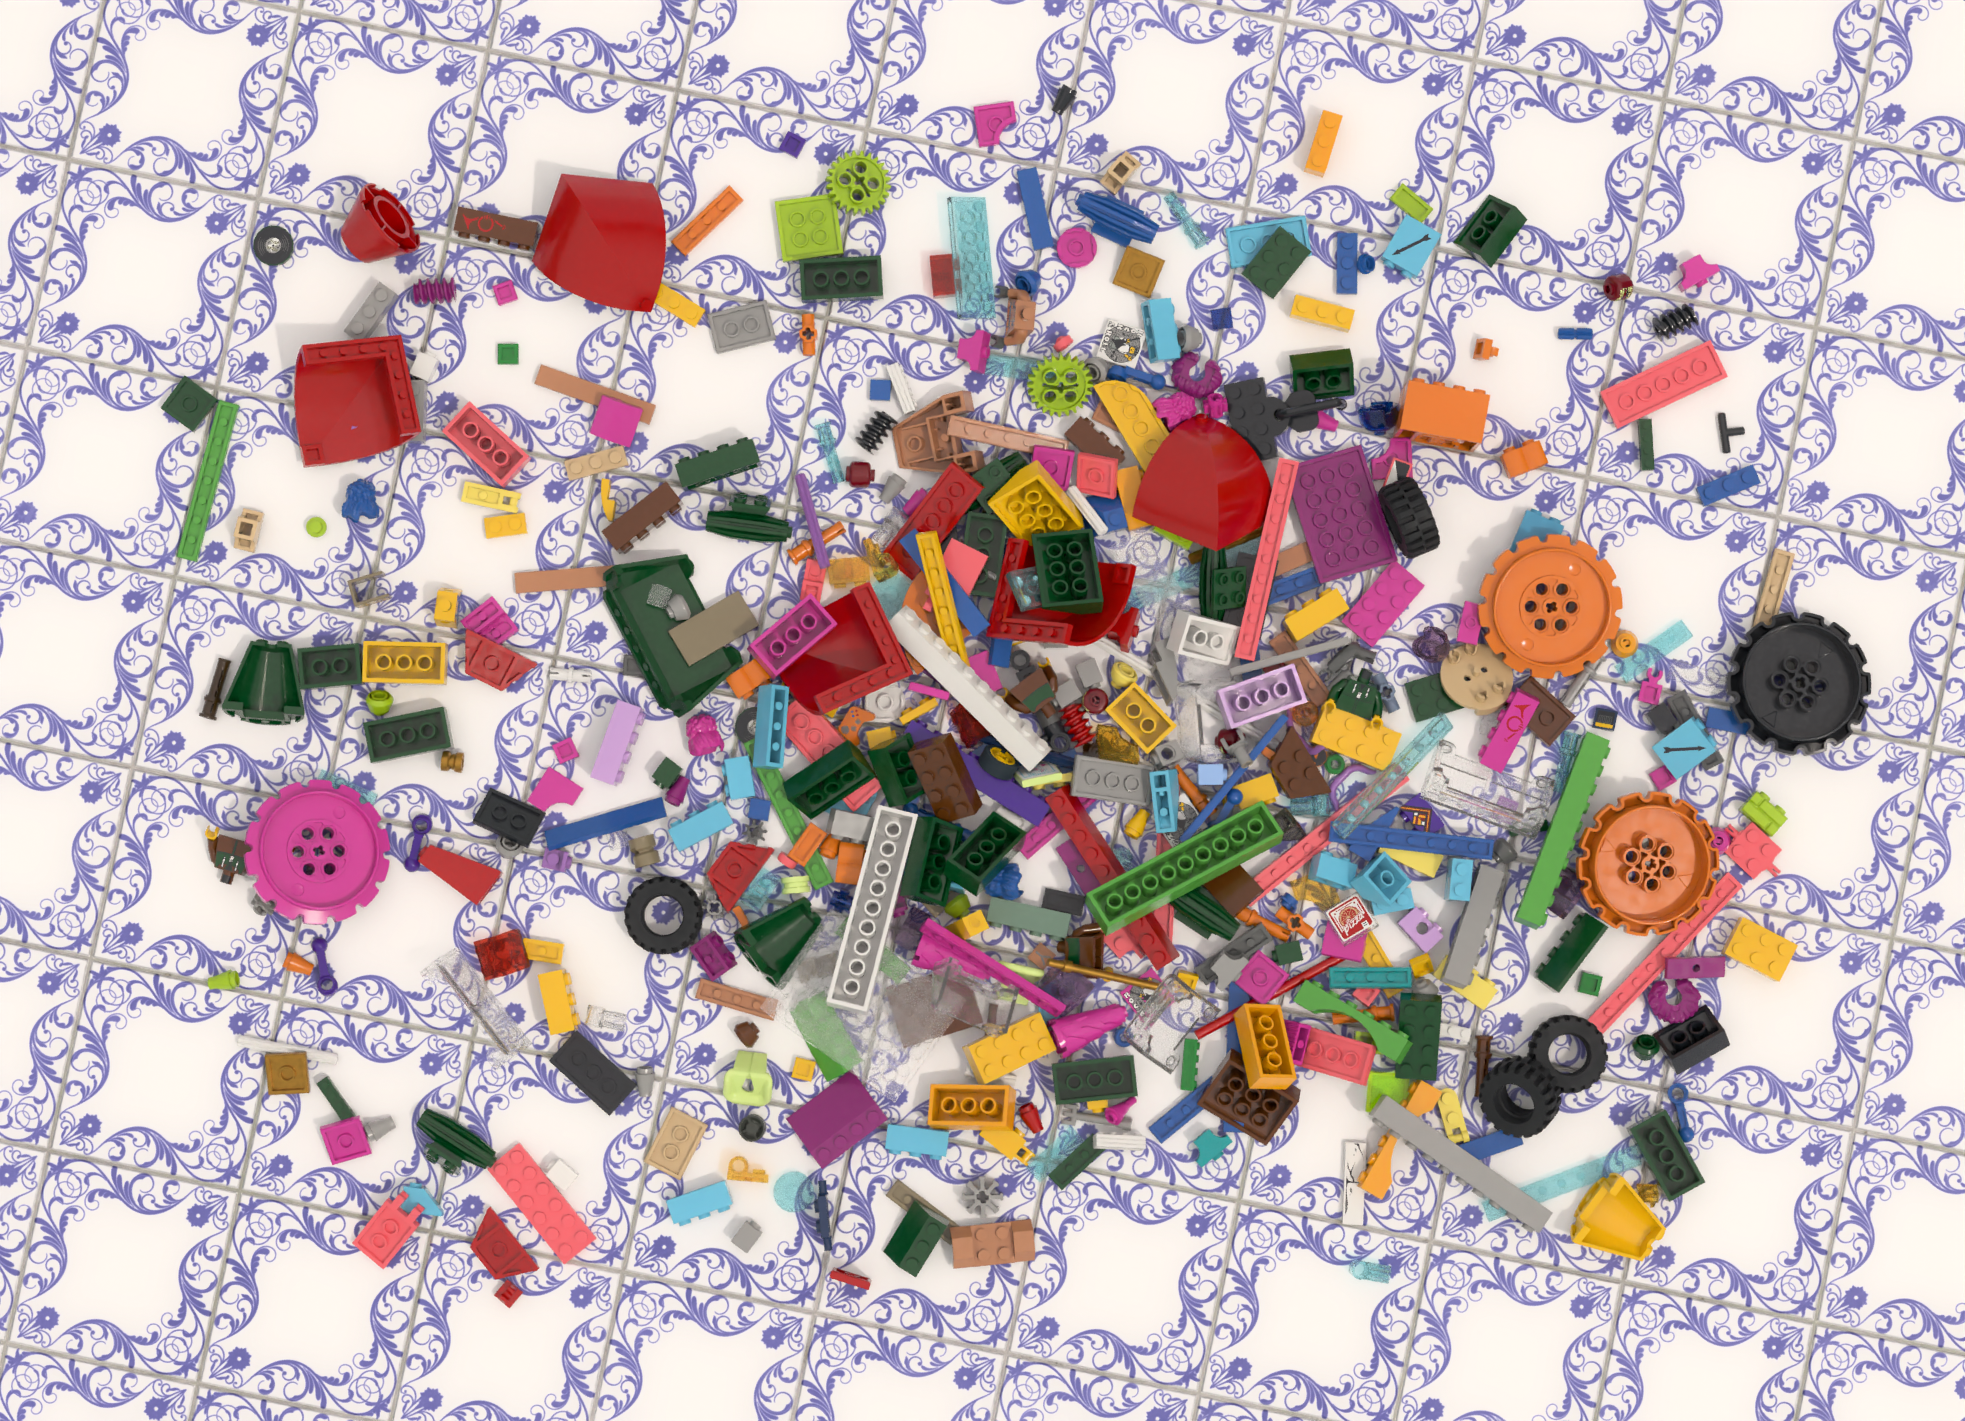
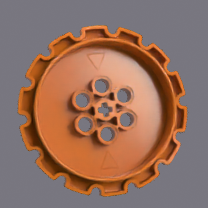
M1546 534L1544 541H1540L1536 535L1516 542V551L1511 552L1509 549H1505L1492 562V566L1495 568L1494 573H1486L1481 582L1479 594L1484 596L1485 600L1483 603L1477 604L1479 625L1488 627V631L1483 637L1495 654L1504 653L1502 661L1520 673L1529 668L1530 675L1536 678L1552 679L1557 671H1560L1563 677L1574 675L1584 670L1583 663L1585 661L1593 664L1600 659L1608 650V647L1605 645L1606 639H1615L1621 619L1615 615V612L1623 608L1621 588L1612 585V581L1616 579V574L1606 559L1596 560L1598 553L1596 549L1581 540L1570 544V537L1561 534ZM1540 583H1544V592L1538 594L1536 592V586ZM1559 584L1565 585V591L1562 594H1557L1556 592ZM1528 601L1534 602V608L1531 611H1526L1525 604ZM1571 601L1574 602L1575 607L1573 611L1567 612L1566 604ZM1552 603V605H1554V608L1552 610L1548 609L1546 607V604ZM1543 619V626L1536 629L1534 626L1535 621ZM1558 619H1563L1564 621L1561 629L1555 628V622Z
M1648 791L1645 798H1643L1640 792L1625 794L1617 798L1618 804L1616 807L1609 803L1602 807L1593 816L1595 826L1584 829L1578 847L1583 849V855L1576 857L1577 879L1585 881V885L1580 888V891L1588 906L1593 909L1599 907L1597 916L1613 928L1617 929L1623 924V931L1625 933L1636 936H1648L1651 929L1656 935L1667 934L1678 929L1677 924L1680 920L1684 923L1692 921L1702 911L1700 906L1701 900H1710L1714 892L1717 880L1712 877V873L1719 870L1718 848L1711 847L1710 844L1715 839V836L1705 819H1696L1698 810L1682 799H1677L1673 803L1672 795L1658 791ZM1647 838L1649 844L1643 849L1642 841ZM1663 846H1666L1667 853L1661 856L1660 850ZM1632 851L1633 857L1630 861H1627L1626 854ZM1646 861L1651 862V863H1650V866H1646V865H1645V862H1646ZM1668 866L1670 871L1668 875L1664 876L1662 871L1664 867ZM1634 871L1635 878L1634 880L1629 881L1628 875L1630 872ZM1653 879L1654 884L1648 889L1646 886L1647 881Z

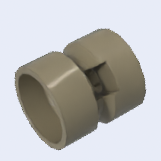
M654 834L628 841L630 851L635 854L633 857L635 869L661 862L658 851L654 850L656 846Z

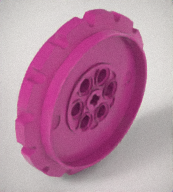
M310 780L307 783V787H303L300 782H296L278 791L279 799L270 796L258 808L255 815L259 818V822H251L246 832L244 844L250 846L251 851L244 854V862L247 875L255 876L257 879L256 883L252 885L254 890L264 903L268 901L275 903L273 910L289 920H294L299 915L302 917L303 924L324 925L327 923L328 917H331L334 922H340L357 913L356 905L362 908L366 907L379 892L375 885L376 882H384L387 876L390 861L384 858L383 853L390 850L387 830L378 828L377 824L381 821L380 815L370 802L360 803V793L343 784L338 789H334L332 782L329 780ZM324 829L331 832V839L323 837L322 831ZM302 830L310 832L311 838L309 840L302 837ZM334 847H339L342 850L341 857H337L333 853ZM293 848L300 849V858H297L292 854ZM316 848L320 849L319 853L321 854L319 856L314 855L315 851L313 850ZM304 865H308L312 868L311 875H306L304 873ZM324 865L332 867L333 873L331 875L324 872Z

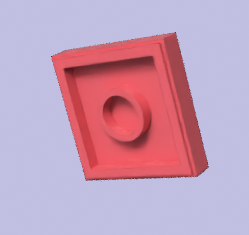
M1079 452L1076 486L1080 492L1110 499L1116 498L1118 459Z

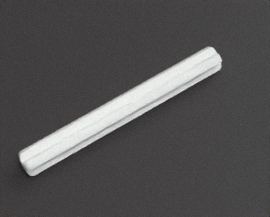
M240 1035L237 1041L238 1046L271 1053L307 1052V1060L333 1065L338 1061V1054L243 1035Z

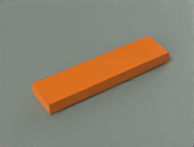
M729 185L671 243L686 257L744 200Z

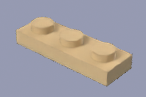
M623 445L564 461L569 481L629 466Z

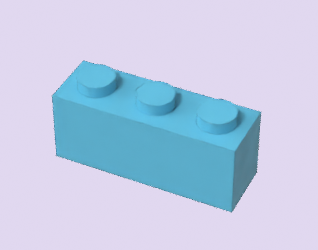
M1171 298L1153 299L1141 303L1150 364L1171 362L1179 359L1181 347L1177 340L1178 328L1174 321L1175 309Z
M715 800L706 805L708 809L703 812L699 810L692 812L688 815L689 819L684 822L679 819L670 824L671 828L668 832L679 852L734 824L722 801L718 803Z
M888 1123L885 1149H889L891 1154L901 1155V1151L909 1152V1156L921 1157L922 1154H928L930 1159L942 1160V1156L946 1157L949 1131Z
M723 1180L668 1199L666 1203L673 1223H679V1226L691 1223V1218L698 1216L700 1220L711 1216V1211L718 1210L721 1213L729 1210V1205L733 1204L727 1182Z

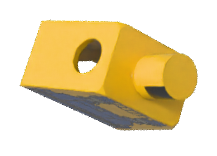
M440 588L438 590L434 621L437 626L457 629L462 590Z

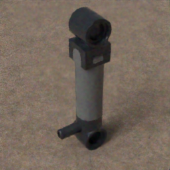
M1019 649L1010 656L1011 666L1019 671L1015 673L1019 683L1036 671L1034 664L1029 666L1030 656L1026 651ZM1017 655H1023L1026 658V663L1018 666L1015 664L1014 658ZM1041 710L1037 711L1035 715L1045 733L1040 738L1049 742L1052 750L1056 753L1066 752L1070 747L1071 741L1057 712L1047 719ZM1063 737L1066 740V746L1064 748H1057L1054 743L1056 738Z

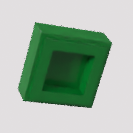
M498 344V365H519V344Z
M1582 972L1577 992L1598 997L1603 977Z

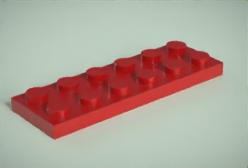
M954 461L951 462L881 555L913 581L921 569L899 540L916 528L919 532L937 531L941 545L985 487Z

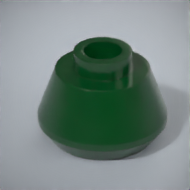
M1648 1034L1639 1035L1632 1041L1635 1056L1643 1061L1651 1060L1660 1050V1044L1657 1039Z

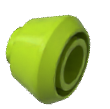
M375 690L366 696L365 701L370 712L376 716H383L389 712L394 698L387 691Z
M961 893L944 907L945 913L955 919L958 917L962 919L970 913L969 908L971 905L967 894Z

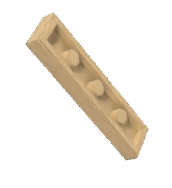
M1777 548L1774 549L1752 627L1760 622L1770 625L1769 619L1774 615H1778L1794 560V553Z

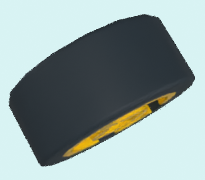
M987 745L978 760L979 765L985 772L1001 780L1012 779L1019 767V761L1008 750L997 745Z

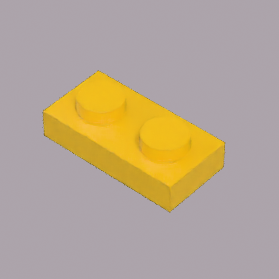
M525 513L484 518L487 539L528 534Z
M927 697L918 702L920 706L912 709V707H909L902 711V716L899 719L903 726L939 706L936 699Z
M523 938L520 958L561 965L565 944Z

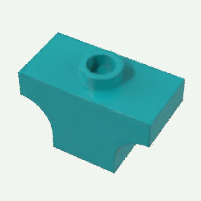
M1208 1128L1193 1140L1199 1150L1198 1158L1195 1161L1201 1168L1211 1159L1216 1161L1224 1154L1222 1150L1233 1141L1227 1134L1222 1137L1215 1136Z

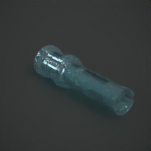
M1174 191L1163 198L1184 227V234L1189 236L1195 244L1194 248L1196 250L1211 240L1201 230L1200 223L1192 219Z
M829 421L813 427L814 430H817L820 440L818 444L824 450L833 484L844 482L845 479L834 445L836 444V438H833L830 427L832 424Z
M1568 731L1563 732L1565 736L1562 747H1559L1561 755L1551 791L1562 793L1569 774L1572 758L1577 755L1578 739L1582 736L1580 734Z

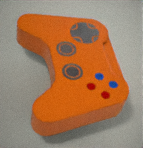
M853 706L848 710L838 727V731L857 746L861 742L858 735L864 722L873 721L876 715L858 706Z

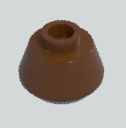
M748 1021L739 1023L734 1028V1032L747 1048H752L759 1039L758 1033L760 1030L754 1022L751 1024Z

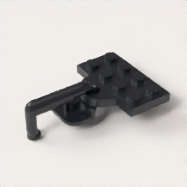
M1264 377L1224 385L1231 428L1248 442L1261 461L1279 457L1275 437L1282 435L1289 427L1299 433L1314 430L1319 424V411L1333 408L1342 411L1347 407L1346 400L1341 398L1316 402L1314 394L1308 390L1291 393L1285 402L1276 397H1268Z

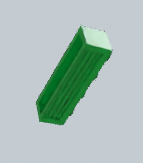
M1184 1038L1180 1090L1194 1091V1088L1197 1086V1081H1195V1075L1198 1074L1196 1063L1199 1061L1197 1050L1200 1049V1042L1197 1039Z

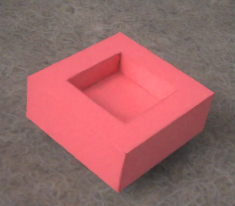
M1356 989L1352 997L1368 1008L1381 990Z

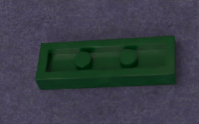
M1093 1133L1048 1174L1061 1190L1106 1150L1093 1149Z

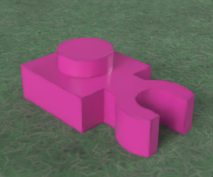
M1648 668L1646 672L1648 682H1641L1637 701L1658 706L1663 685H1659L1657 682L1662 678L1663 671L1660 670L1658 676L1653 677L1651 675L1652 668Z

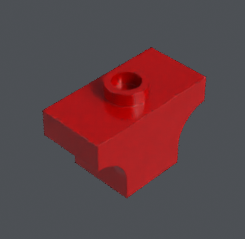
M1131 607L1128 612L1122 614L1117 623L1107 633L1108 638L1120 643L1122 652L1129 653L1133 638L1138 636L1140 626H1137L1140 619L1138 608Z

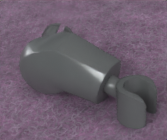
M1351 642L1333 656L1327 663L1328 668L1321 670L1318 676L1326 671L1329 676L1324 681H1328L1331 678L1332 672L1337 673L1353 659L1355 660V658L1373 664L1377 652L1360 647L1359 642Z

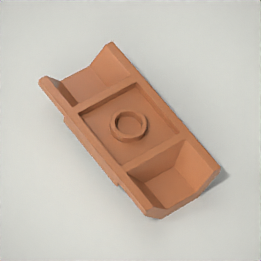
M1031 1219L949 1227L952 1241L953 1269L1035 1260L1034 1232Z

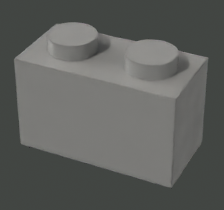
M831 808L826 832L832 834L831 838L843 840V837L851 838L850 842L862 844L863 841L869 842L875 818Z

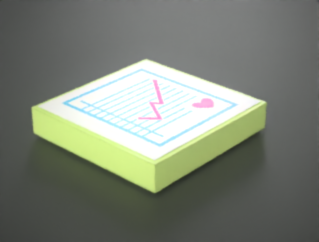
M1041 761L1030 772L1023 765L1019 766L1013 777L1023 788L1059 781L1062 779V774L1054 764Z

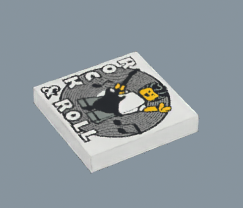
M1109 319L1096 357H1101L1107 362L1125 368L1127 365L1135 369L1146 337L1145 330Z
M1185 793L1179 796L1177 831L1162 833L1172 848L1181 844L1178 842V839L1199 815ZM1153 814V815H1151V818H1152L1153 821L1155 822V818H1154V814ZM1205 822L1202 823L1193 836L1208 827Z

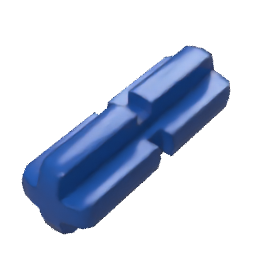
M1574 328L1558 329V339L1573 340L1576 338V340H1590L1593 337V330L1591 328H1577L1576 330Z

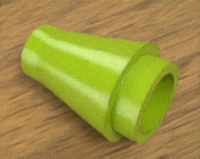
M231 969L208 978L210 990H234L235 987L240 985L238 972Z

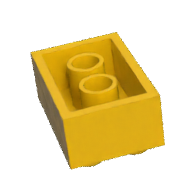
M1331 588L1326 589L1318 595L1320 597L1318 600L1314 601L1312 598L1302 604V610L1297 612L1294 609L1284 616L1285 620L1282 624L1294 643H1297L1350 609L1337 588L1334 590Z
M1135 681L1105 709V712L1146 755L1177 726Z
M1739 917L1721 954L1775 982H1780L1798 945L1744 917Z
M566 969L539 974L538 980L550 1035L577 1030L581 1022L579 1013L574 1011L573 1005H576V998L574 992L571 993L569 985L572 984L570 972L566 973Z

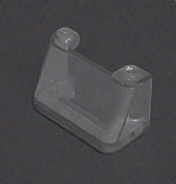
M952 957L934 963L932 970L931 1006L935 1012L947 1014L987 1032L986 1034L990 1037L997 1038L1000 1035L1007 1034L1020 988L1012 984L1008 988H1004L998 982L991 984L962 970L963 966L958 965L959 960Z
M1170 974L1163 979L1127 1025L1123 1034L1124 1039L1140 1054L1171 1075L1180 1061V1056L1175 1050L1199 1019L1205 1023L1211 1022L1221 1009L1175 974Z

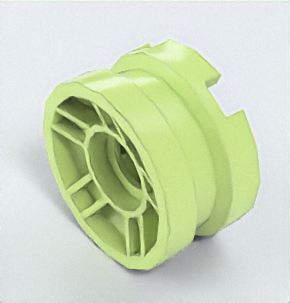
M809 876L781 878V883L784 884L782 894L811 892L808 886Z

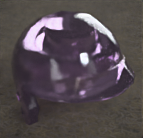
M1425 627L1423 630L1424 635L1414 640L1412 650L1415 655L1428 663L1441 662L1448 656L1451 649L1448 636L1438 627Z

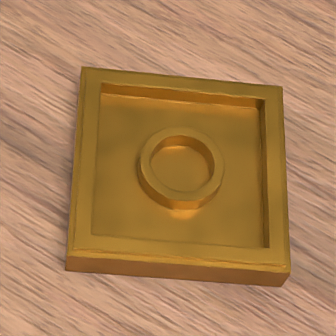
M1127 245L1112 284L1150 298L1165 260Z
M307 1052L265 1054L269 1095L310 1092Z

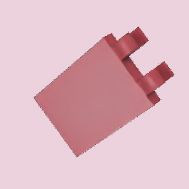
M951 538L943 555L944 563L964 591L970 596L989 556ZM927 587L925 593L929 595V598L923 609L932 612L934 608L929 588Z
M404 1190L398 1194L394 1201L388 1198L352 1242L353 1245L382 1269L390 1263L420 1224L416 1219L425 1209L418 1204L408 1214L400 1208L409 1197Z

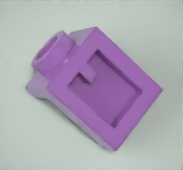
M546 847L541 867L566 872L567 869L571 868L573 857H570V852L557 849L549 851L548 847Z

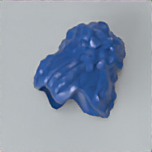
M357 479V481L349 484L346 489V502L343 503L341 510L342 517L349 518L354 523H357L362 515L368 519L378 518L380 511L379 506L375 502L376 491L373 483Z
M1008 863L984 888L985 894L991 897L1002 896L1005 900H1015L1023 895L1024 891L1018 888L1022 878V874L1019 872V865Z

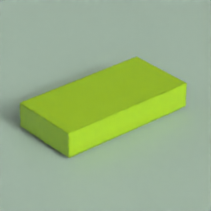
M1403 183L1389 198L1404 213L1421 223L1433 211L1431 206Z

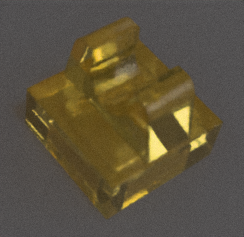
M1636 1184V1193L1644 1202L1650 1203V1208H1653L1659 1201L1657 1184Z

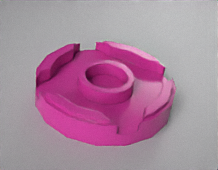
M1074 227L1068 229L1057 241L1058 257L1064 265L1070 268L1085 267L1093 261L1096 255L1097 244L1095 238L1083 228Z

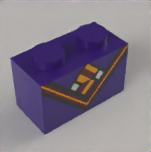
M1421 793L1416 794L1399 807L1401 810L1399 815L1405 823H1411L1414 827L1413 831L1435 833L1445 825Z

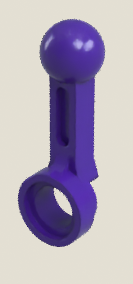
M418 814L412 821L414 839L410 856L404 861V867L408 872H416L420 867L418 854L424 834L430 832L433 826V821L427 814ZM424 820L427 823V828L424 830L419 829L416 822Z
M317 937L311 943L312 950L317 954L320 971L317 989L320 994L329 997L337 992L338 982L329 974L325 953L328 947L327 941L322 937ZM326 980L333 982L329 990L322 989V983Z

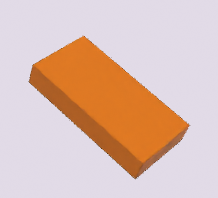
M810 822L787 856L804 867L827 833Z

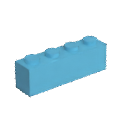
M774 684L759 686L753 767L763 769L783 768L789 687Z

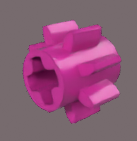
M1219 393L1209 394L1207 400H1203L1204 414L1208 413V416L1211 418L1222 417L1223 412H1228L1227 398H1223Z

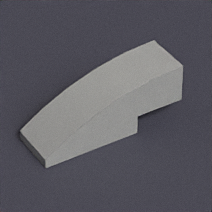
M1169 638L1154 642L1149 650L1155 662L1150 671L1166 706H1170L1176 697L1178 676L1174 652L1166 648Z

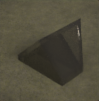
M1286 807L1273 816L1284 833L1282 841L1300 840L1306 835L1298 821Z

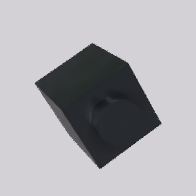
M1664 702L1644 714L1658 735L1662 733L1667 735L1675 729L1673 725L1677 723V720Z

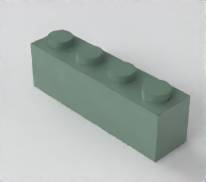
M991 897L986 921H990L989 926L1001 928L1002 924L1008 925L1011 931L1021 933L1022 929L1030 930L1029 935L1041 937L1042 933L1050 935L1049 939L1061 941L1062 938L1067 937L1071 914Z

